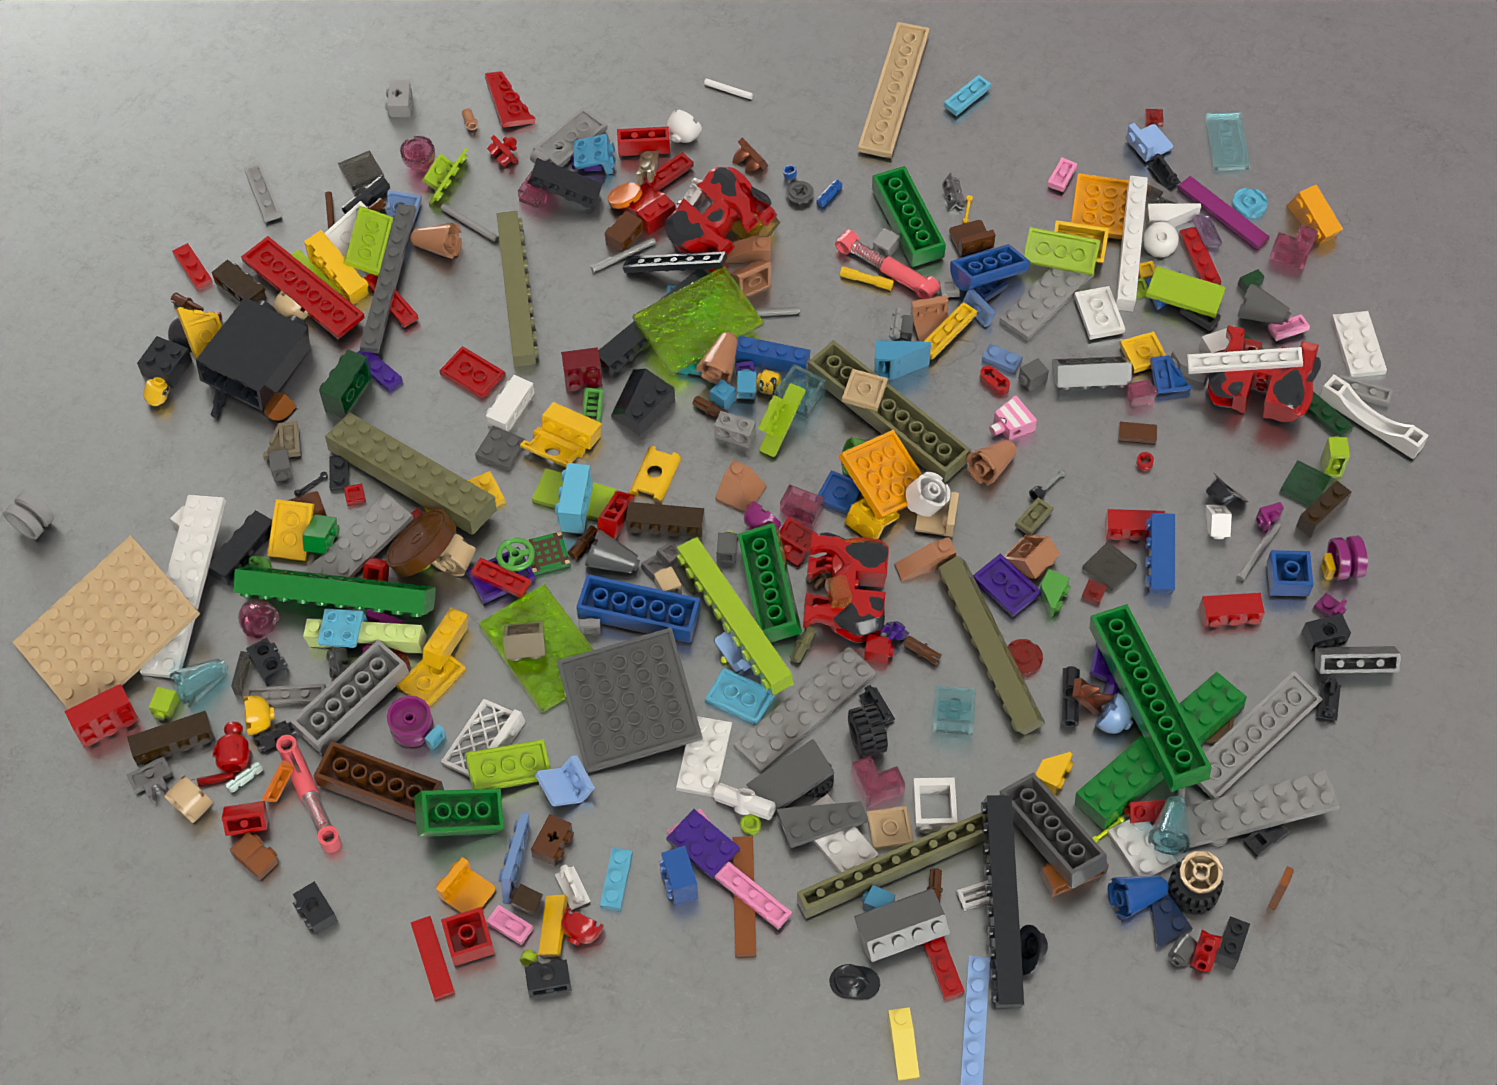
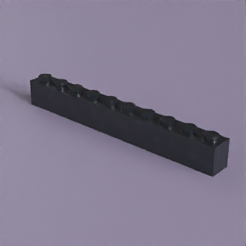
M987 795L984 802H981V814H984L985 822H982V834L986 836V843H983V854L987 855V863L984 864V874L988 876L985 894L986 897H989L986 914L987 917H990L991 926H988V938H991L992 947H989V959L993 960V968H990V980L994 981V989L991 990V1000L995 1002V1008H1021L1024 1005L1012 795Z

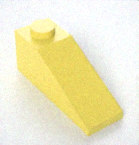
M910 1007L888 1010L887 1020L898 1081L919 1078Z

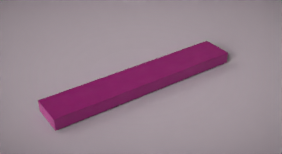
M1189 176L1178 185V189L1195 203L1201 204L1203 209L1255 249H1259L1269 240V235L1192 176Z

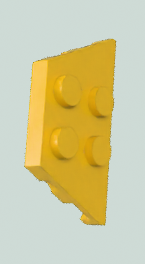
M179 307L176 309V312L196 360L222 327L217 313H206L201 310H188Z

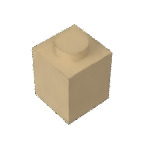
M672 567L662 568L654 574V582L657 589L682 594L681 583Z

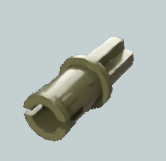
M810 626L805 628L800 639L796 640V646L790 655V659L794 663H799L806 650L810 649V643L817 633L814 628Z

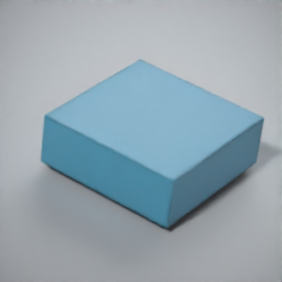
M438 724L425 737L426 745L430 750L433 751L446 738L443 727Z

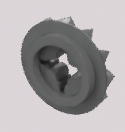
M805 181L792 182L786 189L787 199L791 200L792 204L795 202L799 205L801 203L807 204L809 200H812L814 189Z

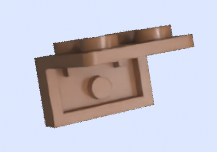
M936 296L911 302L910 315L914 316L913 325L918 341H924L948 317L949 301L947 296Z

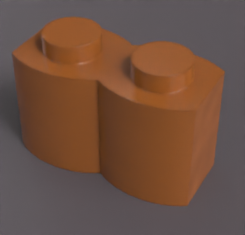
M247 832L229 850L231 855L240 864L261 880L278 864L276 858L278 855L271 847L266 848L263 846V841L258 835L254 834L252 836Z

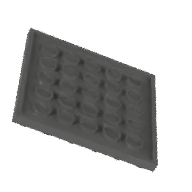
M672 627L557 661L586 773L703 740Z

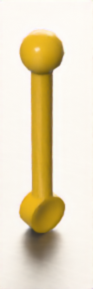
M971 195L966 196L967 205L965 217L962 220L963 224L969 222L970 203L973 201Z

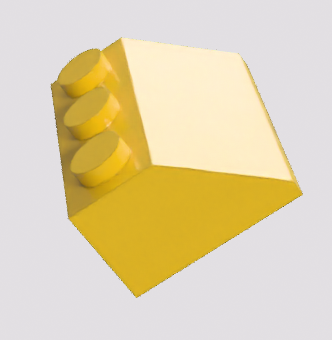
M1056 220L1054 232L1100 240L1096 262L1104 263L1109 228Z

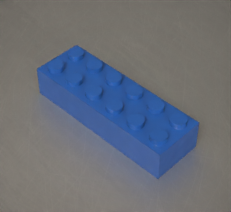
M587 574L576 609L578 619H600L601 624L647 634L672 627L675 640L691 643L701 605L700 598Z

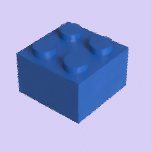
M1271 550L1267 560L1270 595L1309 596L1314 585L1310 551Z
M682 846L662 852L659 870L662 881H665L668 899L673 900L674 906L698 899L697 881L686 847Z

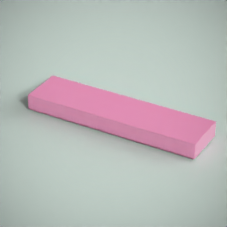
M729 861L715 875V879L778 930L792 915L789 909Z

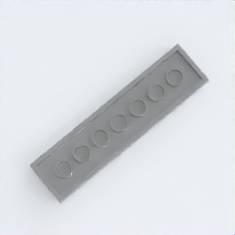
M847 647L734 743V748L762 774L873 679L877 672L853 649Z
M1293 671L1205 753L1212 767L1210 779L1197 784L1211 799L1219 798L1323 699Z
M1324 770L1167 811V815L1179 849L1184 850L1340 809V803L1328 774Z

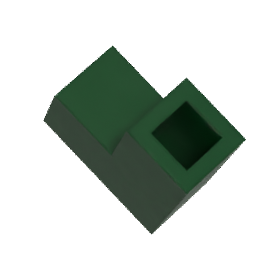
M1257 269L1241 276L1238 285L1246 294L1251 284L1260 287V284H1263L1264 275Z

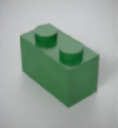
M313 516L302 535L304 551L327 553L329 548L333 546L335 537L339 535L340 527L337 525V517Z

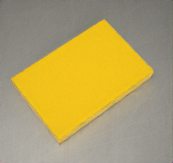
M275 499L267 556L307 561L308 552L303 549L302 535L313 518L315 504Z
M451 655L441 670L424 664L422 659L396 687L406 696H417L425 700L430 707L466 671V666Z

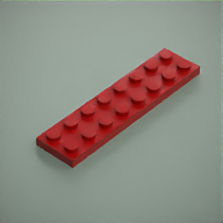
M269 236L265 237L241 256L245 264L279 292L283 291L301 306V310L304 312L306 310L312 319L337 339L341 338L365 318L363 312Z

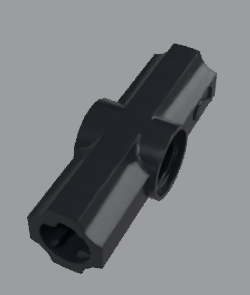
M379 177L366 188L360 187L355 192L354 198L341 207L342 212L346 214L360 201L369 207L390 189V184L384 177Z
M1074 666L1062 669V696L1060 700L1061 725L1071 728L1079 724V702L1075 698L1067 697V695H1073L1074 681L1080 678V669Z

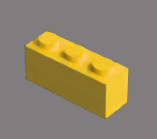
M553 402L542 414L541 428L590 450L601 437L602 423Z
M452 607L449 609L423 648L424 664L438 670L442 669L468 629V614Z

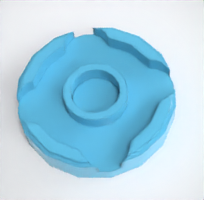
M1242 188L1234 194L1232 208L1245 218H1258L1266 211L1267 197L1258 189Z

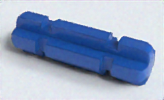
M835 180L817 198L816 204L824 207L837 194L836 191L842 188V182Z

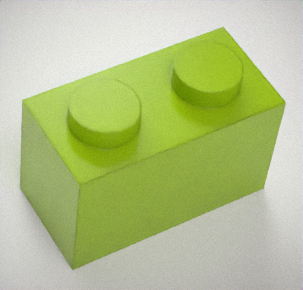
M1328 437L1321 455L1323 477H1342L1350 458L1347 437Z

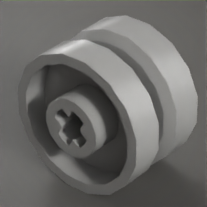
M21 492L14 500L15 505L10 504L3 512L5 519L16 530L26 537L35 540L44 531L43 527H48L55 518L51 510L44 503L26 492Z

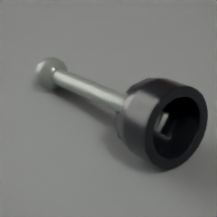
M1059 470L1058 475L1045 486L1033 487L1029 491L1031 499L1035 501L1039 497L1043 500L1046 495L1045 490L1057 479L1064 477L1065 471Z

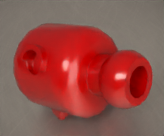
M228 722L224 726V733L226 735L218 739L217 744L214 745L212 756L215 757V764L218 769L223 772L233 771L236 773L235 771L244 770L248 762H250L249 755L251 750H249L247 739L241 735L243 733L241 723Z

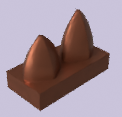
M742 137L738 141L740 147L736 150L732 163L741 162L750 156L745 166L746 172L757 170L759 167L765 170L768 164Z
M1077 678L1074 681L1072 697L1093 714H1100L1102 706L1114 698L1113 695L1098 692L1100 690L1098 686L1087 683L1083 678Z

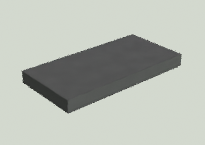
M812 739L746 785L755 792L756 796L775 802V814L777 809H783L834 774V771L815 740Z

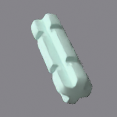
M255 761L250 765V768L247 767L236 775L234 780L231 779L225 784L231 793L238 790V786L242 787L253 779L255 774L258 775L263 771V767L258 761Z

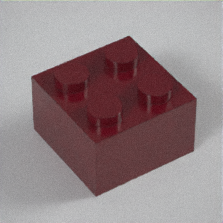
M598 347L561 352L566 391L603 386Z

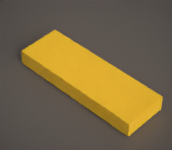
M565 894L546 896L538 952L541 958L560 957L563 939L561 919L568 901V897Z

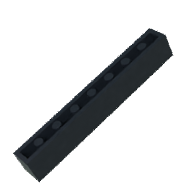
M695 270L598 350L601 368L610 376L615 372H619L627 362L632 361L642 350H646L650 343L655 339H659L679 319L687 316L691 309L699 306L707 296H711L716 290L715 279L705 270Z

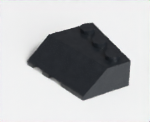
M646 368L633 369L611 417L640 436L674 402V387Z

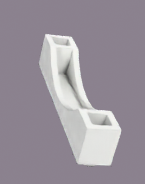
M1333 375L1322 388L1320 397L1331 407L1410 458L1414 459L1424 447L1429 436L1414 425L1395 422L1377 413L1360 399L1350 384L1336 375Z

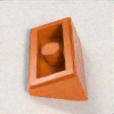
M283 760L279 764L262 798L263 801H278L295 767L287 760Z

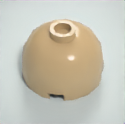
M283 291L275 298L273 307L277 313L287 318L297 316L303 321L307 318L308 312L301 310V306Z
M1194 851L1188 854L1182 861L1180 877L1184 886L1190 891L1204 894L1217 888L1223 876V869L1219 859L1212 853Z

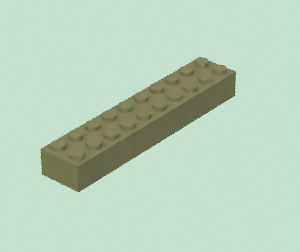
M834 340L808 361L807 374L841 402L852 369L877 375ZM888 383L877 412L872 409L844 403L882 435L894 430L911 458L928 472L940 475L943 478L941 481L944 484L968 463L966 458L970 454L971 449Z
M350 412L325 435L329 451L337 456H341L349 463L427 509L444 510L453 519L456 526L471 535L497 511L495 496Z

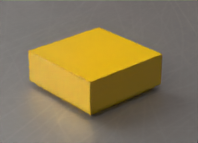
M1153 261L1139 263V279L1144 278L1146 281L1147 278L1153 277L1156 269Z
M1326 553L1320 565L1325 580L1333 578L1336 567L1332 553Z

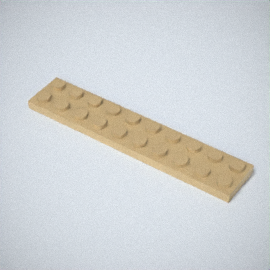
M897 22L858 145V152L892 158L930 28Z

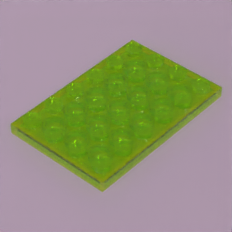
M725 266L633 314L632 317L671 376L701 360L722 333L731 332L738 340L739 335L745 336L764 324Z
M545 584L479 622L482 631L541 713L566 698L557 661L594 650ZM544 622L545 655L538 659H531L530 657H523L518 661L505 659L504 625Z

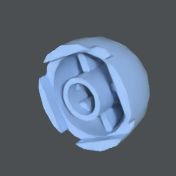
M1119 693L1115 694L1113 700L1102 709L1104 710L1103 717L1098 716L1095 726L1111 734H1116L1123 729L1128 730L1133 723L1131 719L1132 713L1122 695Z

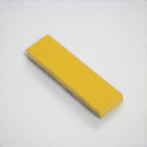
M962 302L924 340V342H931V360L977 316V310Z

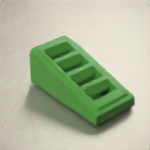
M585 388L582 415L596 416L597 419L595 421L600 422L604 395L603 389ZM589 397H597V398H599V399H598V400H592V399H588V398H589ZM588 403L598 404V406H588ZM587 409L597 410V413L587 412Z

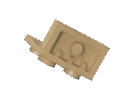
M951 492V499L933 516L928 517L917 514L915 531L953 537L959 493Z

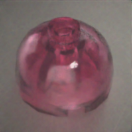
M414 136V139L405 140L400 148L402 161L411 170H426L435 160V147L427 137Z
M254 598L248 600L242 605L238 613V622L243 632L247 636L250 635L255 638L268 635L275 629L274 624L276 620L279 621L278 611L265 599Z

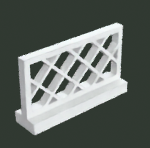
M483 699L441 760V764L469 777L468 770L465 767L467 764L466 759L464 760L462 753L470 750L476 751V748L486 745L488 749L511 745L526 723L522 712L516 709L512 711ZM486 706L493 709V713L482 716ZM505 714L509 716L507 721L498 722L499 716ZM495 718L496 725L485 728L484 721ZM481 722L483 729L472 732V726ZM498 729L497 736L488 739L487 732ZM484 734L485 741L474 743L473 737ZM470 738L472 745L461 748L460 744L462 741ZM460 754L461 761L449 762L452 756Z

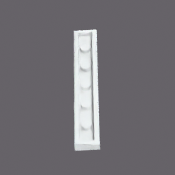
M1301 347L1187 354L1189 374L1303 367Z

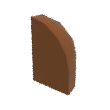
M275 392L266 404L264 413L268 418L280 421L286 419L297 405L286 394Z

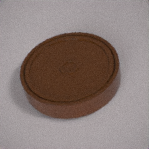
M433 509L420 515L409 523L392 542L386 555V563L401 577H408L422 571L434 562L447 548L456 531L455 522L442 509Z

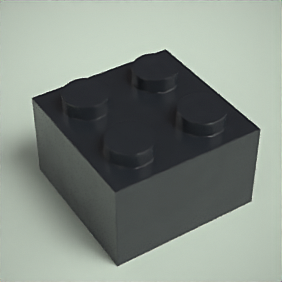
M156 336L137 362L142 376L149 379H154L155 377L162 378L169 387L174 388L191 364L192 358L188 348Z

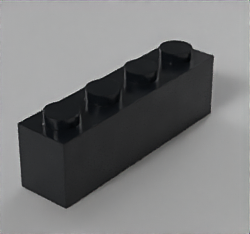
M539 158L536 159L528 180V184L535 188H541L553 195H559L568 201H574L592 209L598 200L603 183Z
M256 510L245 519L244 524L233 533L231 539L223 544L219 553L211 558L208 568L210 575L230 586L234 581L235 569L247 566L249 558L256 555L270 539L272 519Z

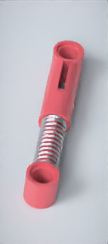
M846 230L835 242L838 251L846 255L849 253L856 254V256L858 255L863 260L872 265L874 264L877 268L879 267L880 272L915 291L920 299L932 298L940 289V284L934 277H925L892 257L888 256L886 258V256L881 255L878 251L875 252L872 248L870 249L867 245L865 246L862 242L860 243L858 235L852 230Z
M283 735L277 740V750L282 761L287 760L293 765L292 761L296 760L300 770L296 771L294 767L290 779L299 799L305 803L306 809L317 830L321 848L327 853L336 852L341 847L338 831L332 826L327 817L328 815L318 796L319 790L296 739L291 735ZM292 746L289 750H284L286 747ZM334 837L332 841L325 842L327 838Z

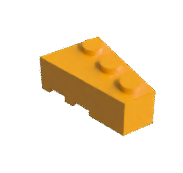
M1317 184L1299 192L1286 205L1318 244L1337 236L1343 230Z

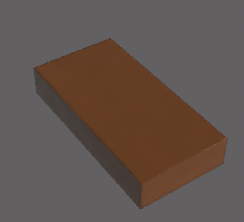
M1120 421L1118 440L1156 444L1157 425Z

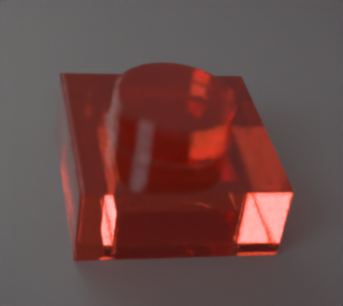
M1146 109L1145 126L1155 124L1157 127H1163V109Z
M1089 579L1081 598L1100 605L1107 586Z

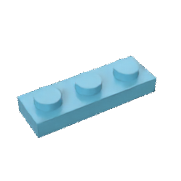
M980 75L976 76L946 100L944 107L957 116L991 89V83Z
M612 847L600 908L621 911L633 855L632 850Z

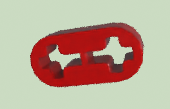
M992 366L982 367L979 376L980 381L998 395L1007 394L1010 388L1008 378Z

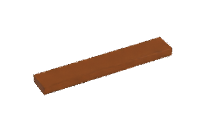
M753 836L732 837L733 842L740 847V851L733 857V865L754 881ZM734 895L735 957H755V911Z

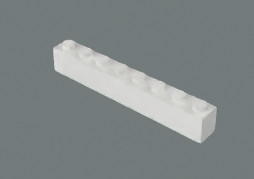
M1130 176L1128 182L1116 295L1118 310L1133 312L1136 302L1148 177Z

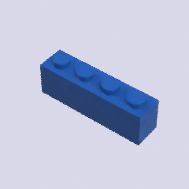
M739 335L735 363L753 361L755 367L806 377L811 350Z
M1152 513L1149 519H1146V530H1149V537H1146V549H1149V556H1146L1145 565L1146 568H1149V575H1146L1145 585L1149 587V593H1173L1175 590V514Z

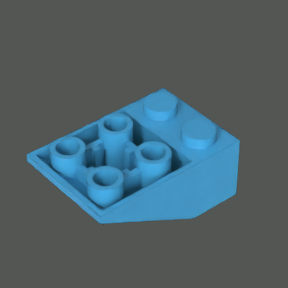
M876 340L874 373L888 378V380H894L929 366L931 342Z

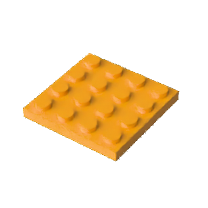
M1078 173L1071 223L1109 228L1108 238L1122 239L1129 180Z
M894 430L846 450L838 456L878 520L907 507V487L922 475Z

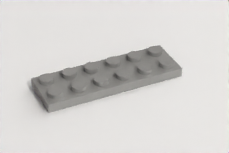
M1050 268L1000 317L999 322L1028 341L1093 276Z
M385 493L329 548L326 554H322L305 572L354 577L369 559L374 558L414 519L413 516Z

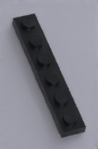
M726 252L628 256L622 268L624 273L723 268L728 257Z

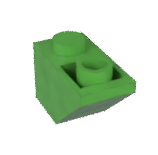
M1048 569L1040 585V597L1048 615L1053 618L1055 612L1061 610L1063 605L1061 600L1063 596H1068L1071 586L1068 585L1069 577Z

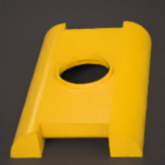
M537 427L534 430V438L530 442L524 440L520 444L521 448L563 467H567V463H573L577 457L582 458L586 451V448L548 432L541 427ZM553 448L558 450L560 454L552 456L548 455L545 451Z
M650 446L628 493L635 496L638 491L654 496V502L662 504L681 461V456L675 452L671 455L657 451L656 446ZM651 466H658L662 469V473L658 477H651L648 475L647 470Z

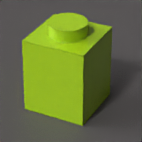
M157 687L148 708L154 718L158 720H172L180 698L175 690Z

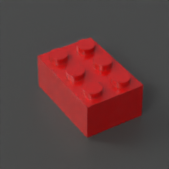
M121 683L64 711L83 747L93 745L98 740L111 736L116 731L129 727L139 720Z

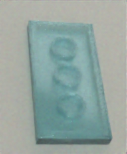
M1241 112L1207 113L1206 123L1214 171L1249 170L1250 163Z

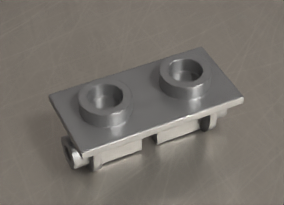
M949 173L942 183L946 202L950 211L954 207L962 209L965 207L966 202L961 193L960 180L953 177L952 173Z

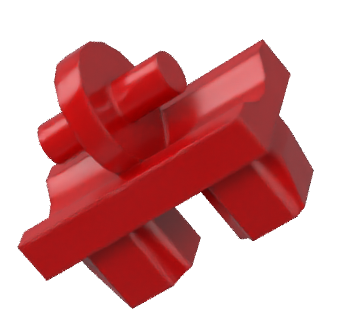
M495 135L490 138L493 142L488 146L487 150L494 157L502 151L503 153L496 159L504 167L511 161L514 164L518 162L510 152L511 150H517V140L514 137H504V143Z
M1201 930L1190 965L1195 966V969L1211 972L1222 936L1213 935L1205 930Z

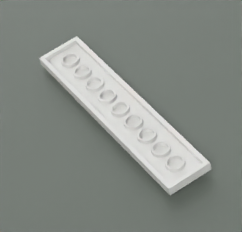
M187 496L166 574L197 610L226 504L224 497ZM195 619L141 668L140 673L143 676L180 679Z

